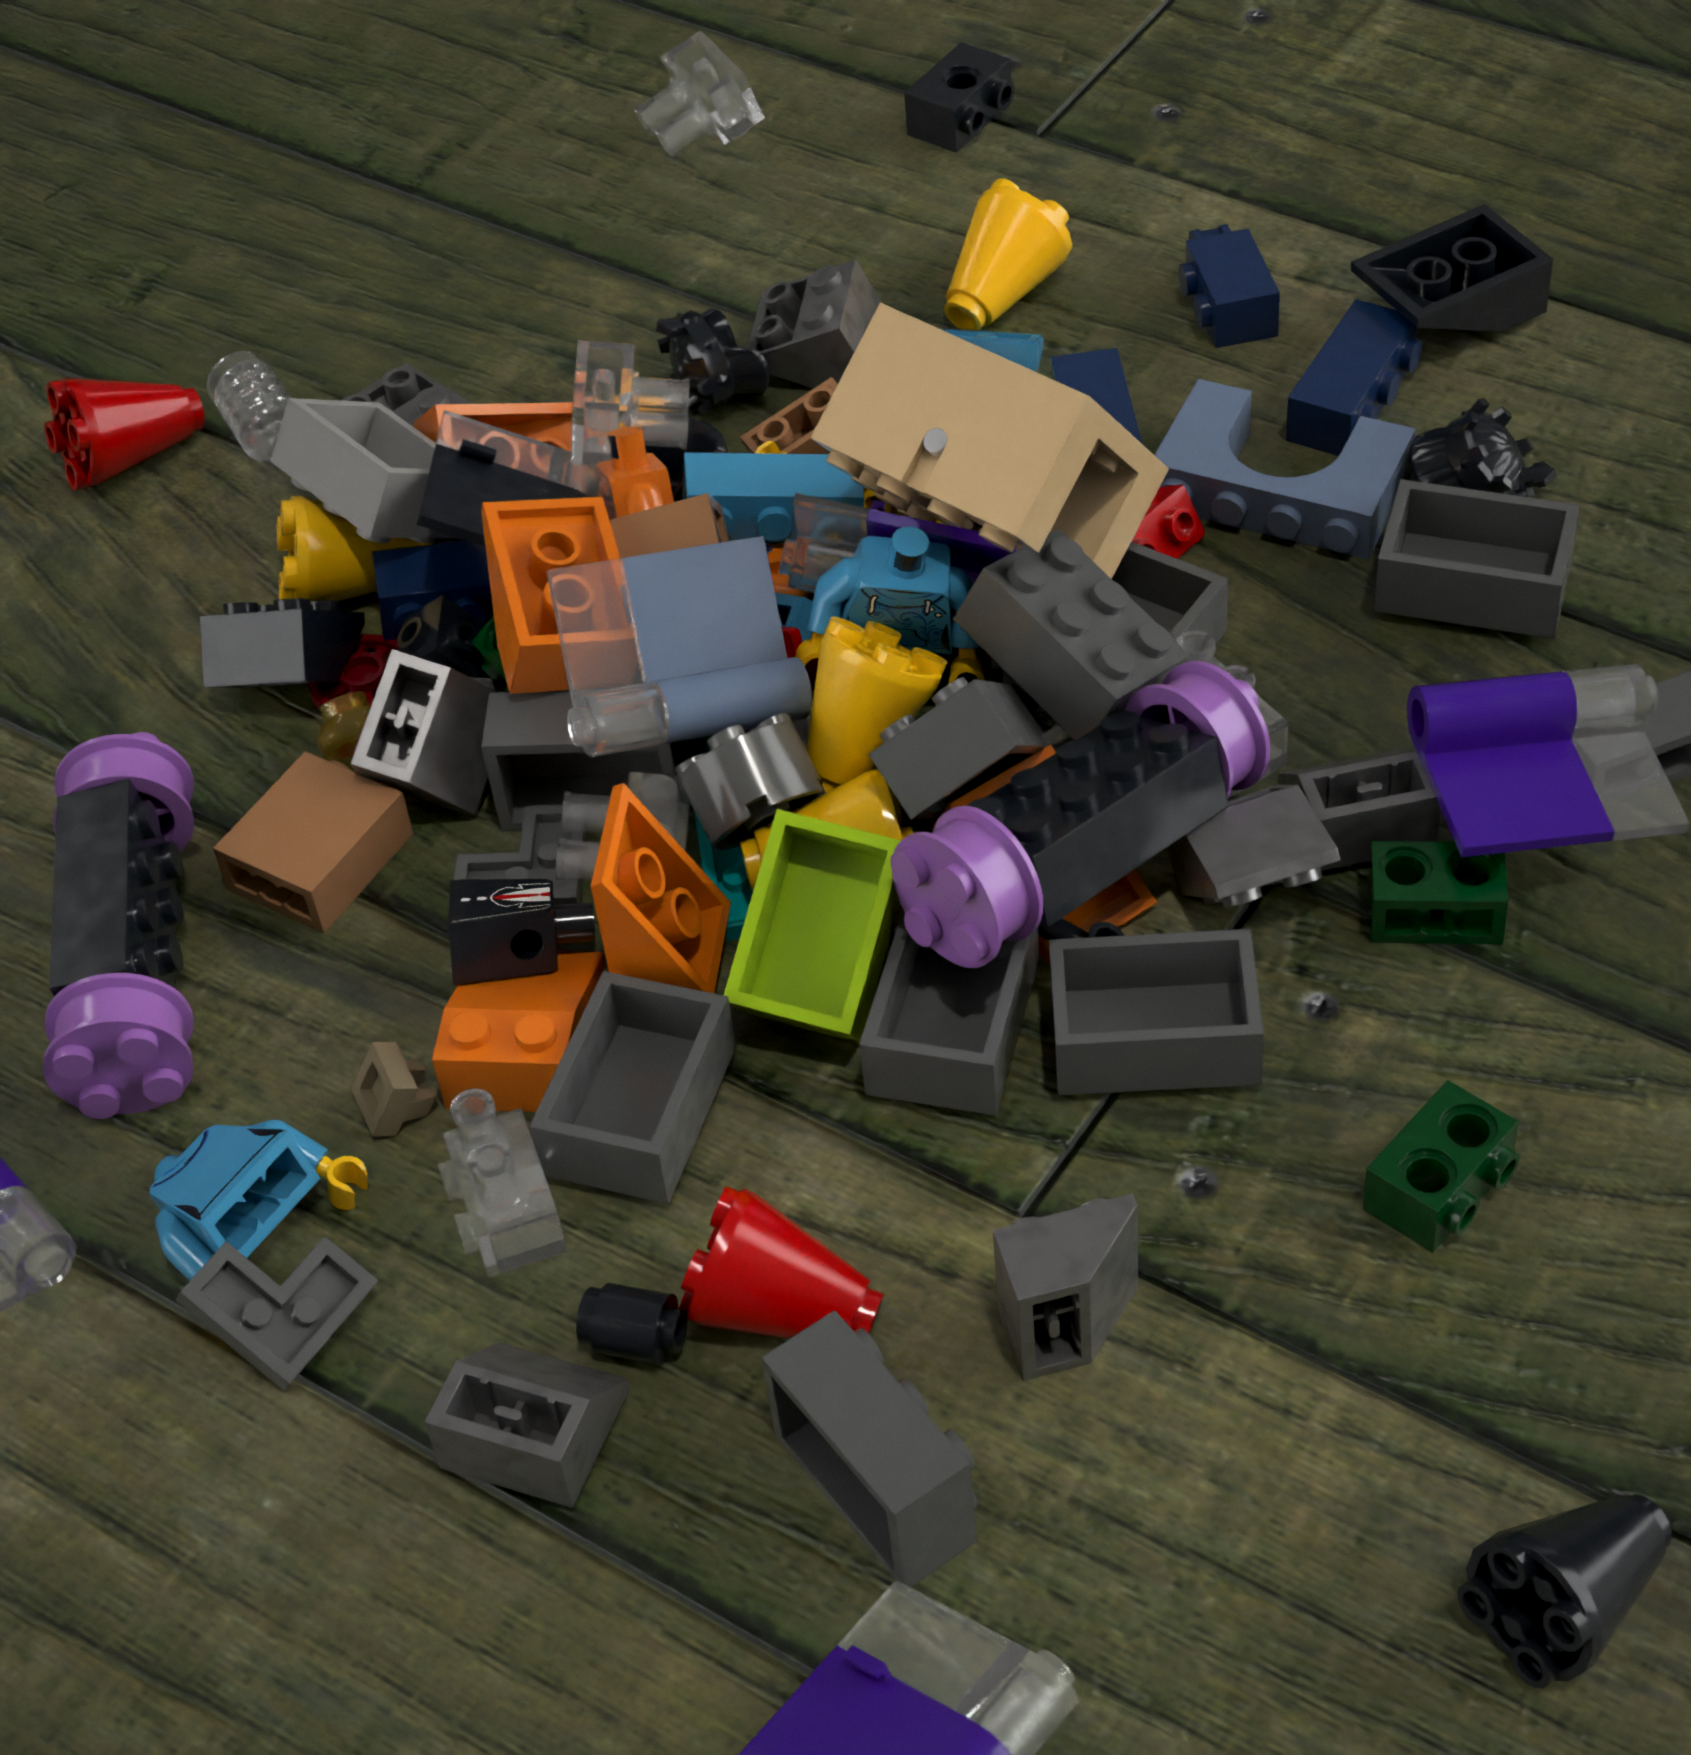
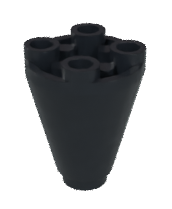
M1633 1494L1627 1497L1609 1498L1499 1531L1473 1549L1466 1567L1467 1581L1457 1591L1458 1602L1466 1617L1474 1624L1484 1627L1496 1646L1511 1659L1516 1673L1525 1683L1534 1688H1544L1553 1681L1568 1682L1586 1672L1596 1663L1662 1562L1666 1548L1672 1539L1670 1523L1656 1503L1642 1495Z

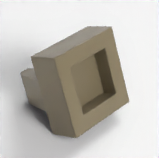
M372 1042L351 1088L372 1137L397 1136L403 1122L427 1116L437 1097L435 1088H418L426 1069L421 1062L404 1059L397 1042Z

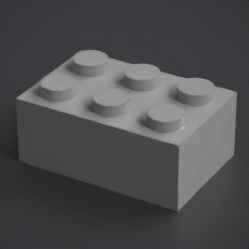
M288 398L270 462L291 477V484L299 489L311 492L323 501V508L344 517L357 527L356 533L359 536L372 542L388 543L391 538H410L421 543H434L436 538H457L416 525L436 446L434 441L379 402Z

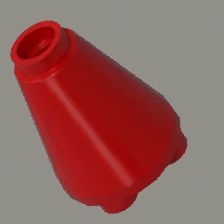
M66 378L48 382L46 385V393L52 410L53 420L47 421L44 424L45 438L53 454H62L67 481L74 491L95 487L189 439L194 431L202 430L204 427L205 418L202 402L198 393L192 387L183 389L175 384Z
M726 1186L717 1202L710 1221V1226L714 1227L707 1245V1249L710 1252L708 1253L701 1249L695 1251L681 1285V1289L685 1290L679 1310L686 1311L688 1321L703 1327L790 1339L835 1310L853 1331L862 1328L869 1334L885 1294L869 1288L870 1279L756 1193L744 1188L739 1192Z

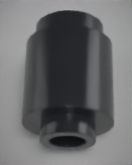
M606 1283L602 1288L589 1287L585 1291L578 1309L576 1334L578 1341L591 1345L595 1353L663 1365L671 1352L678 1353L681 1350L686 1337L688 1319L686 1311L679 1310L678 1299L675 1294Z

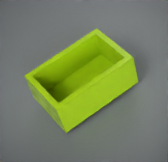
M776 809L724 992V996L729 998L730 1007L736 1011L860 1044L900 905L893 882L890 859L901 840Z

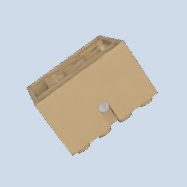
M881 302L810 437L830 451L825 462L850 475V479L875 492L877 498L898 508V512L904 516L931 522L933 519H936L946 525L978 531L980 537L1009 552H1013L1017 545L1016 551L1023 547H1028L1039 553L1048 534L1060 529L1067 537L1075 541L1084 553L1111 579L1169 470L1163 462L1090 396Z

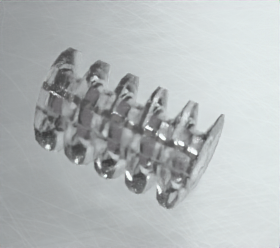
M238 351L225 356L214 365L208 375L207 390L211 401L216 405L218 412L223 416L225 423L232 430L234 437L239 441L244 452L250 458L257 461L270 462L287 400L291 396L284 389L282 382L276 377L274 370L267 363L261 362L251 351Z

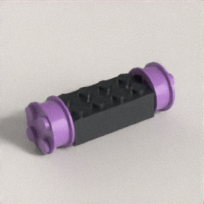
M1203 661L1184 662L1172 669L1162 684L1148 685L1134 693L1127 702L1125 711L1108 715L1102 720L1100 726L1077 740L1062 744L1054 755L1035 767L1016 773L1011 778V782L986 798L972 801L967 806L951 808L942 814L936 822L933 833L915 832L902 839L891 856L890 864L895 890L905 912V927L911 938L920 946H930L939 955L956 965L966 968L982 967L997 956L1003 940H1022L1031 935L1038 928L1039 924L1046 927L1051 926L1228 806L1227 799L1232 790H1243L1254 785L1263 777L1268 768L1270 740L1265 721L1258 708L1259 701L1254 689L1247 682L1235 679L1229 673L1213 664Z
M146 732L105 735L83 742L64 756L55 774L57 804L53 816V827L56 836L49 990L54 997L50 1001L45 1013V1032L50 1044L43 1057V1075L48 1086L58 1097L78 1107L84 1115L94 1119H105L115 1114L144 1112L175 1101L181 1097L183 1091L190 1083L194 1069L193 1055L187 1045L193 1032V1012L186 998L176 987V972L183 970V955L176 938V924L182 923L184 919L182 903L177 892V878L182 877L184 874L183 860L180 852L190 841L194 828L193 812L189 804L194 791V778L189 764L181 754L167 744L160 742L155 735Z

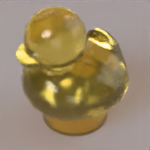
M359 691L345 694L320 706L324 723L319 728L317 734V745L325 760H335L342 763L345 758L353 757L371 708L365 692Z

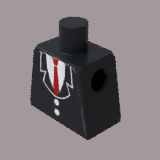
M450 880L448 927L453 985L553 972L558 969L557 944L595 941L593 903L554 905L553 881Z

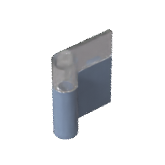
M764 536L546 571L573 706L567 713L568 731L574 746H582L588 756L596 757L712 736L735 725H742L744 730L756 728L763 721L781 713H789L792 721L806 719L810 715L812 691L809 676L803 662L799 658H787Z

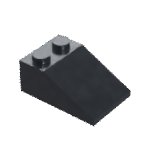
M1483 204L1352 261L1351 272L1417 328L1503 332L1547 312L1553 258Z

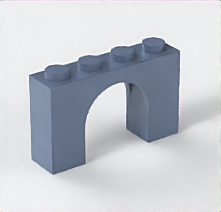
M1198 379L1155 453V456L1169 468L1160 488L1184 484L1199 519L1369 560L1390 518L1400 479L1409 480L1412 474L1409 453L1411 444L1415 439L1416 428L1360 416L1342 452L1329 466L1312 474L1297 477L1266 475L1248 468L1237 459L1251 434L1252 391Z

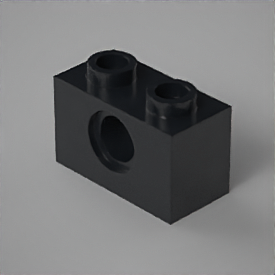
M960 42L904 92L907 135L957 153L1012 102L1014 84L1011 81V59Z

